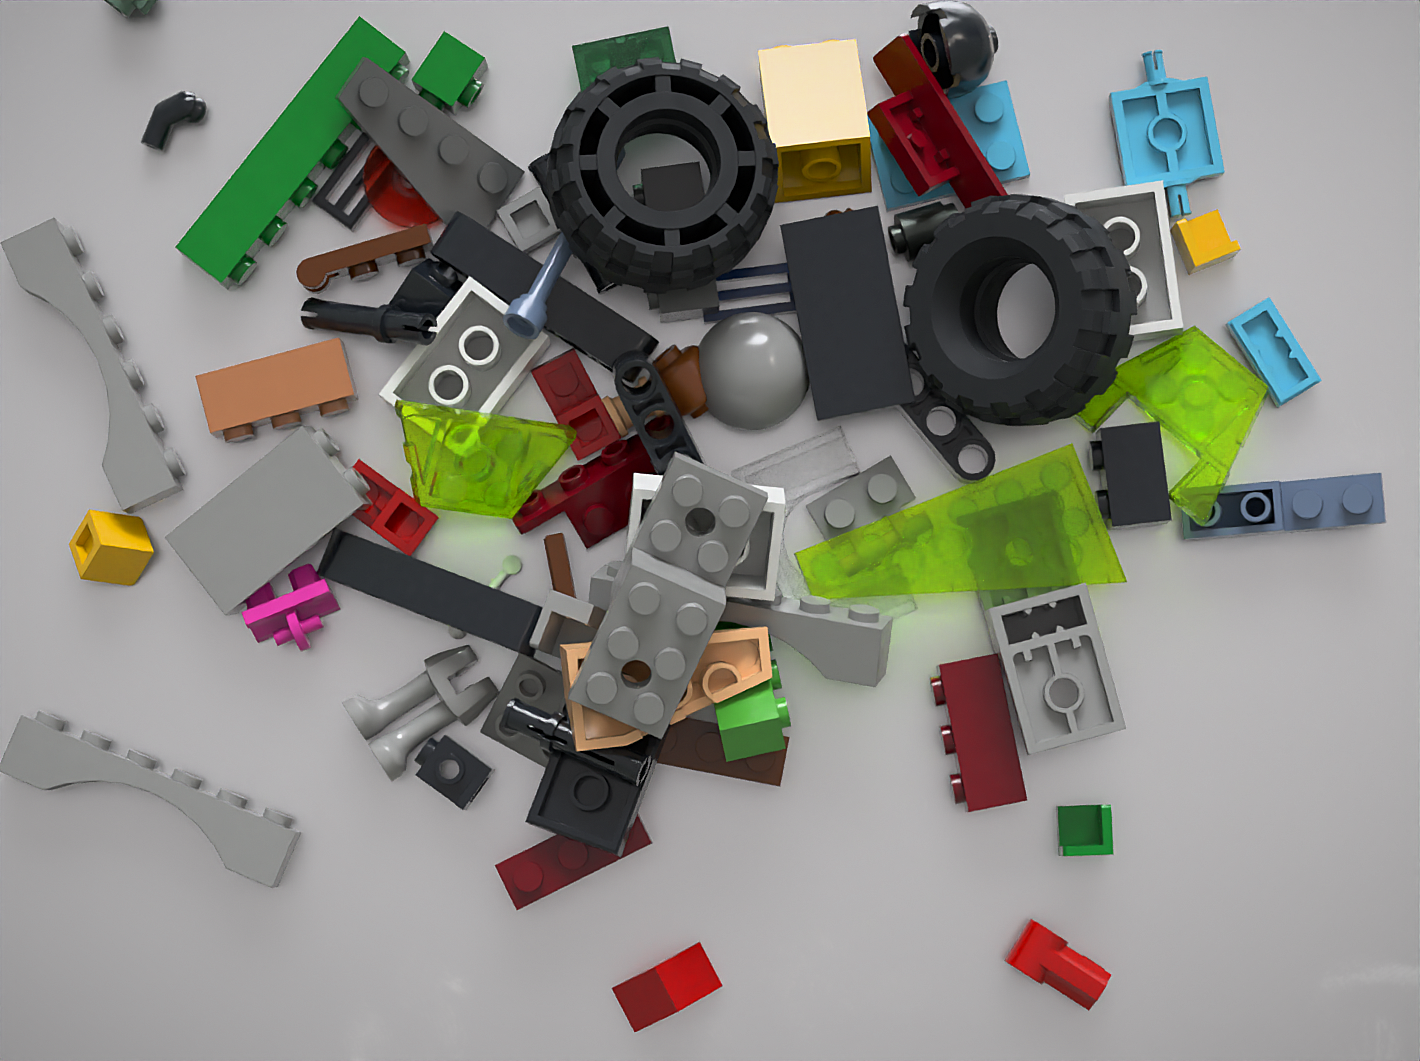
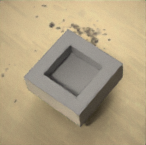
M540 187L497 210L499 218L516 247L524 253L532 251L562 232L555 225L550 211V204Z

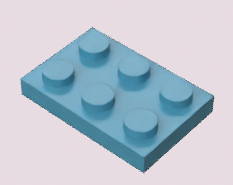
M1007 80L980 86L968 94L949 99L1001 184L1029 178L1030 171ZM867 115L870 147L886 212L957 195L950 183H947L918 197Z

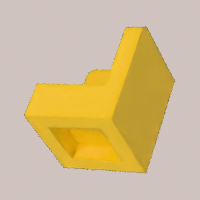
M1218 209L1189 221L1186 218L1179 220L1170 229L1188 275L1233 258L1241 250L1237 240L1231 242Z
M90 509L69 542L80 579L120 585H134L154 553L144 522L140 517Z

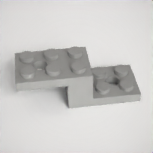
M674 452L612 583L611 604L568 692L569 700L662 739L726 607L725 587L768 500V492ZM695 508H706L713 513L715 521L709 529L695 531L685 521L687 514ZM640 660L650 667L651 673L646 680L633 683L625 679L621 670L627 662Z
M1051 491L958 516L959 526L994 653H998V658L1002 661L1027 755L1126 729L1087 584H1080L1055 492ZM1023 538L1030 543L1033 555L1028 564L1017 566L1007 560L1005 547L1009 540ZM1057 679H1068L1077 688V699L1068 708L1058 707L1050 699V687Z

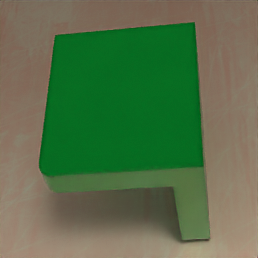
M1111 804L1056 806L1058 856L1114 855Z

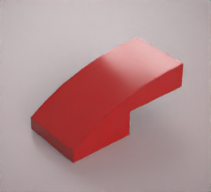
M574 348L531 370L538 387L578 461L621 439L614 422Z
M358 459L353 468L361 474L369 485L370 490L366 495L373 504L366 510H357L352 515L403 553L411 556L439 517Z

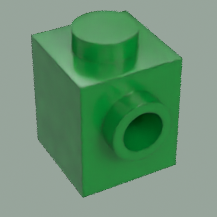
M444 31L411 80L415 89L419 91V96L440 111H443L445 108L454 115H457L462 106L470 108L480 95L484 84L479 80L487 70L488 65L485 57Z

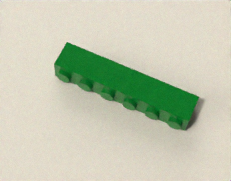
M360 16L175 246L182 255L227 290L234 282L241 285L250 276L257 265V262L253 259L264 244L271 247L277 242L287 228L288 224L284 221L295 205L302 208L309 202L318 188L315 180L326 167L332 170L344 158L349 149L345 143L354 131L358 129L362 132V129L335 99L362 57H367L401 83L405 81L409 74L406 66L410 61L406 52Z

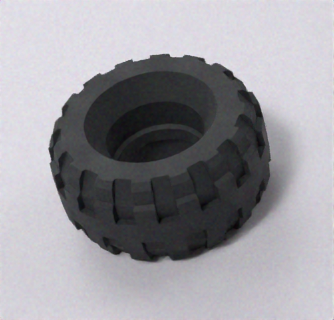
M659 57L637 59L635 64L621 69H617L615 66L597 76L590 86L576 95L566 108L554 133L547 160L546 187L548 189L550 211L557 229L560 228L568 241L569 249L583 264L585 262L589 263L602 273V278L621 287L623 284L644 289L643 293L666 294L669 290L686 288L687 291L708 285L713 279L730 272L746 257L759 240L772 213L778 189L779 161L776 143H772L767 130L768 122L757 104L753 105L740 93L741 87L724 74L717 77L701 69L703 64L682 58L680 63L662 62L659 60ZM647 134H668L683 139L701 154L709 169L710 183L705 196L698 204L680 211H659L642 205L627 193L617 175V160L623 147L631 140Z
M1011 194L989 196L971 202L972 207L965 209L962 213H952L937 226V229L934 231L936 238L931 244H923L912 264V267L917 269L913 285L905 286L903 306L909 307L910 325L904 326L909 350L916 351L920 359L916 364L919 369L918 371L930 388L938 389L941 392V395L946 398L945 403L961 414L970 415L983 422L1007 426L1045 425L1059 419L1070 418L1087 409L1085 404L1089 403L1095 395H1103L1117 378L1118 372L1115 368L1121 358H1128L1134 340V335L1129 334L1131 315H1137V294L1135 291H1130L1127 278L1131 275V268L1124 252L1114 247L1112 239L1108 237L1110 232L1098 220L1082 213L1075 206L1052 198ZM1034 264L1044 273L1051 285L1055 299L1054 321L1050 333L1043 344L1026 358H1018L1007 347L1000 334L997 319L998 303L1009 279L1023 267Z

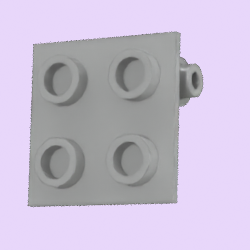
M519 653L480 733L546 768L552 752L541 749L540 742L513 730L503 728L501 721L507 705L514 697L547 713L553 714L558 711L566 715L568 710L564 695L562 671L550 667L537 660L536 657L532 658Z

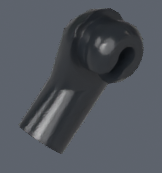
M181 91L159 102L152 112L141 143L163 152L174 125L185 119L190 123H199L206 114V102L201 98H197L195 93L191 91Z

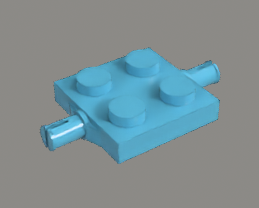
M1155 50L1153 56L1152 51H1148L1142 54L1147 82L1135 89L1112 92L1109 95L1124 185L1163 180L1164 190L1167 189L1171 218H1177L1180 215L1183 217L1192 214L1186 186L1196 180L1222 176L1225 173L1208 77L1189 80L1167 78L1162 55L1163 51Z

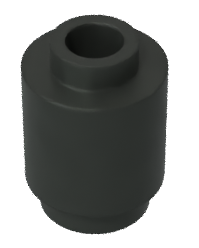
M939 201L895 214L894 225L888 227V235L894 253L896 255L903 253L908 262L915 260L923 244H931L936 238L934 231L937 229V226L952 213H958L955 204L943 205Z

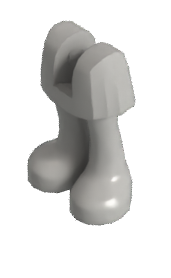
M470 645L440 652L425 659L426 671L388 696L371 701L360 695H355L342 702L354 724L367 741L380 733L390 723L436 694L441 701L406 725L368 744L391 781H394L406 771L407 757L419 744L456 720L467 726L496 697L498 689L490 677L469 685L459 694L456 693L449 682L451 679L462 675L467 669L478 662V658Z

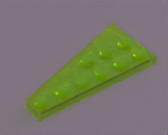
M1073 443L793 553L810 596H819L826 599L1071 586L1082 583L1089 585L1127 582Z

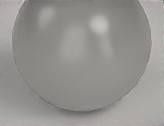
M744 312L729 316L715 324L705 334L698 346L701 381L707 399L705 404L709 408L708 411L711 415L728 426L742 430H761L773 427L789 418L801 405L806 396L810 380L802 340L792 327L779 318L758 312Z

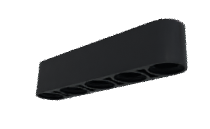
M459 211L455 212L429 252L440 262L447 264L463 277L468 279L470 276L508 306L512 300L520 298L522 294H528L543 266L540 262ZM561 276L558 278L545 302L547 306V321L543 328L612 373L614 363L623 353L638 350L651 356L659 344V341L652 335ZM634 366L625 371L622 379L633 384L643 367Z
M905 343L910 373L920 378L923 389L919 395L915 396L916 402L895 406L896 409L954 478L968 485L984 481L993 470L996 461L995 451L991 444L965 414H961L945 403L946 398L941 395L938 389L928 386L916 366L920 359L913 351L909 350L908 345ZM937 410L950 414L954 420V428L951 433L942 436L932 433L927 426L926 419L928 415ZM966 448H975L982 452L986 462L983 471L974 474L965 472L959 464L958 457L960 452Z
M631 350L619 356L614 363L612 373L616 391L659 476L664 475L667 463L672 458L674 452L688 455L693 460L707 465L651 356L638 350ZM634 366L643 367L650 373L648 381L637 388L629 387L622 381L625 371ZM661 410L669 413L672 419L669 426L664 430L653 431L644 424L647 416L653 411Z
M335 528L333 530L316 573L319 576L534 658L537 649L529 644L543 607Z

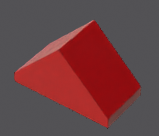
M698 942L616 985L612 990L634 1032H637L679 1012L723 985L701 943Z

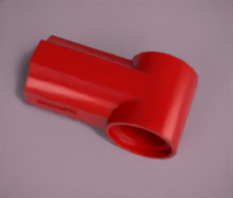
M1030 919L1004 961L1041 985L1045 982L1085 1009L1090 1010L1106 988L1111 974L1089 958L1069 948L1066 940L1033 919Z

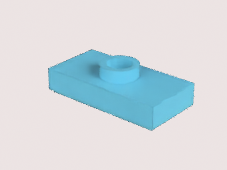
M1270 297L1225 324L1277 408L1322 381Z

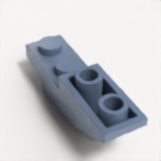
M1382 473L1285 482L1269 481L1180 490L1185 540L1338 529L1339 527L1386 523Z

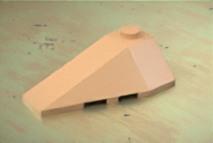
M768 627L715 630L669 724L672 725L681 721L686 716L715 702L719 703L772 678ZM593 641L559 645L564 695L576 751L627 746L648 734L568 699V692ZM640 660L627 662L621 670L625 679L633 683L646 680L651 673L650 667Z

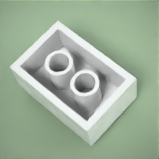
M1163 180L1065 194L1064 203L1075 206L1082 213L1098 220L1110 232L1108 237L1112 239L1114 247L1124 252L1131 268V275L1127 278L1130 291H1135L1137 294V315H1131L1129 334L1134 335L1133 341L1182 335L1184 327Z
M470 276L436 319L437 327H430L428 331L437 332L434 341L427 346L417 344L378 394L387 404L461 460L551 345L549 336L543 331L540 332L536 339H525L512 333L503 323V316L509 306Z
M634 473L625 556L663 476ZM752 485L768 492V500L725 587L726 596L774 601L786 505L784 488ZM695 508L687 514L685 521L692 530L705 531L714 524L715 517L706 508Z

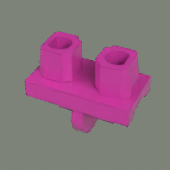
M308 563L295 568L288 574L293 592L277 598L273 587L268 582L246 600L247 610L241 613L246 626L251 629L258 643L274 637L277 646H280L295 639L300 651L303 652L311 648L307 634L324 628L321 617L340 610L336 596L325 578L321 580L311 564Z

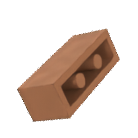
M339 337L195 376L209 431L216 438L224 436L226 443L254 436L253 428L272 423L273 430H279L302 423L300 415L319 411L321 417L337 415L350 410L349 402L359 400L345 345Z

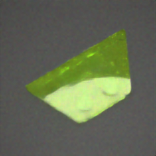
M396 399L394 406L396 415L401 419L405 442L402 444L406 461L410 464L412 470L410 482L414 500L421 507L512 519L572 444L577 435V431L569 425Z

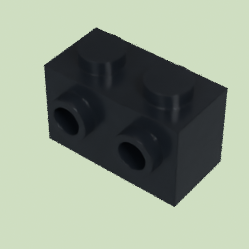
M1160 422L1100 428L1095 433L1096 441H1089L1092 471L1100 470L1102 490L1095 491V506L1098 520L1106 519L1107 531L1167 524L1170 522L1172 517Z

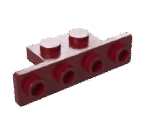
M904 33L897 36L873 57L875 65L895 96L875 105L867 112V115L918 197L947 183H950L965 209L972 207L971 202L989 196L1008 195L909 35Z
M670 414L663 415L660 418L655 417L646 424V427L653 431L664 430L669 426L672 417ZM637 433L627 440H617L606 446L602 450L601 455L586 464L569 467L560 474L558 480L543 489L531 490L523 494L507 512L519 533L523 535L565 511L584 546L588 549L628 525L634 473L658 474L650 462L651 458Z

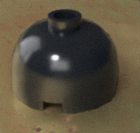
M941 0L919 4L911 14V18L919 17L918 29L909 31V37L948 99L957 98L972 92L987 79L991 70L994 54L998 50V38L995 29L987 24L984 17L977 10L964 2Z

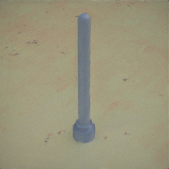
M624 147L618 156L617 170L626 155ZM562 232L528 294H522L520 298L512 300L503 316L504 325L517 336L525 339H536L547 321V306L545 302L573 253L569 249V243Z

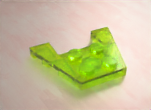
M1193 326L1183 331L1182 335H1176L1115 368L1118 372L1117 378L1103 395H1095L1089 403L1085 404L1087 409L1072 417L1093 434L1127 399H1130L1155 421H1159L1163 428L1200 458L1190 471L1169 491V499L1203 527L1208 522L1212 514L1213 505L1230 476V470L1241 447H1244L1269 394V386L1199 328Z

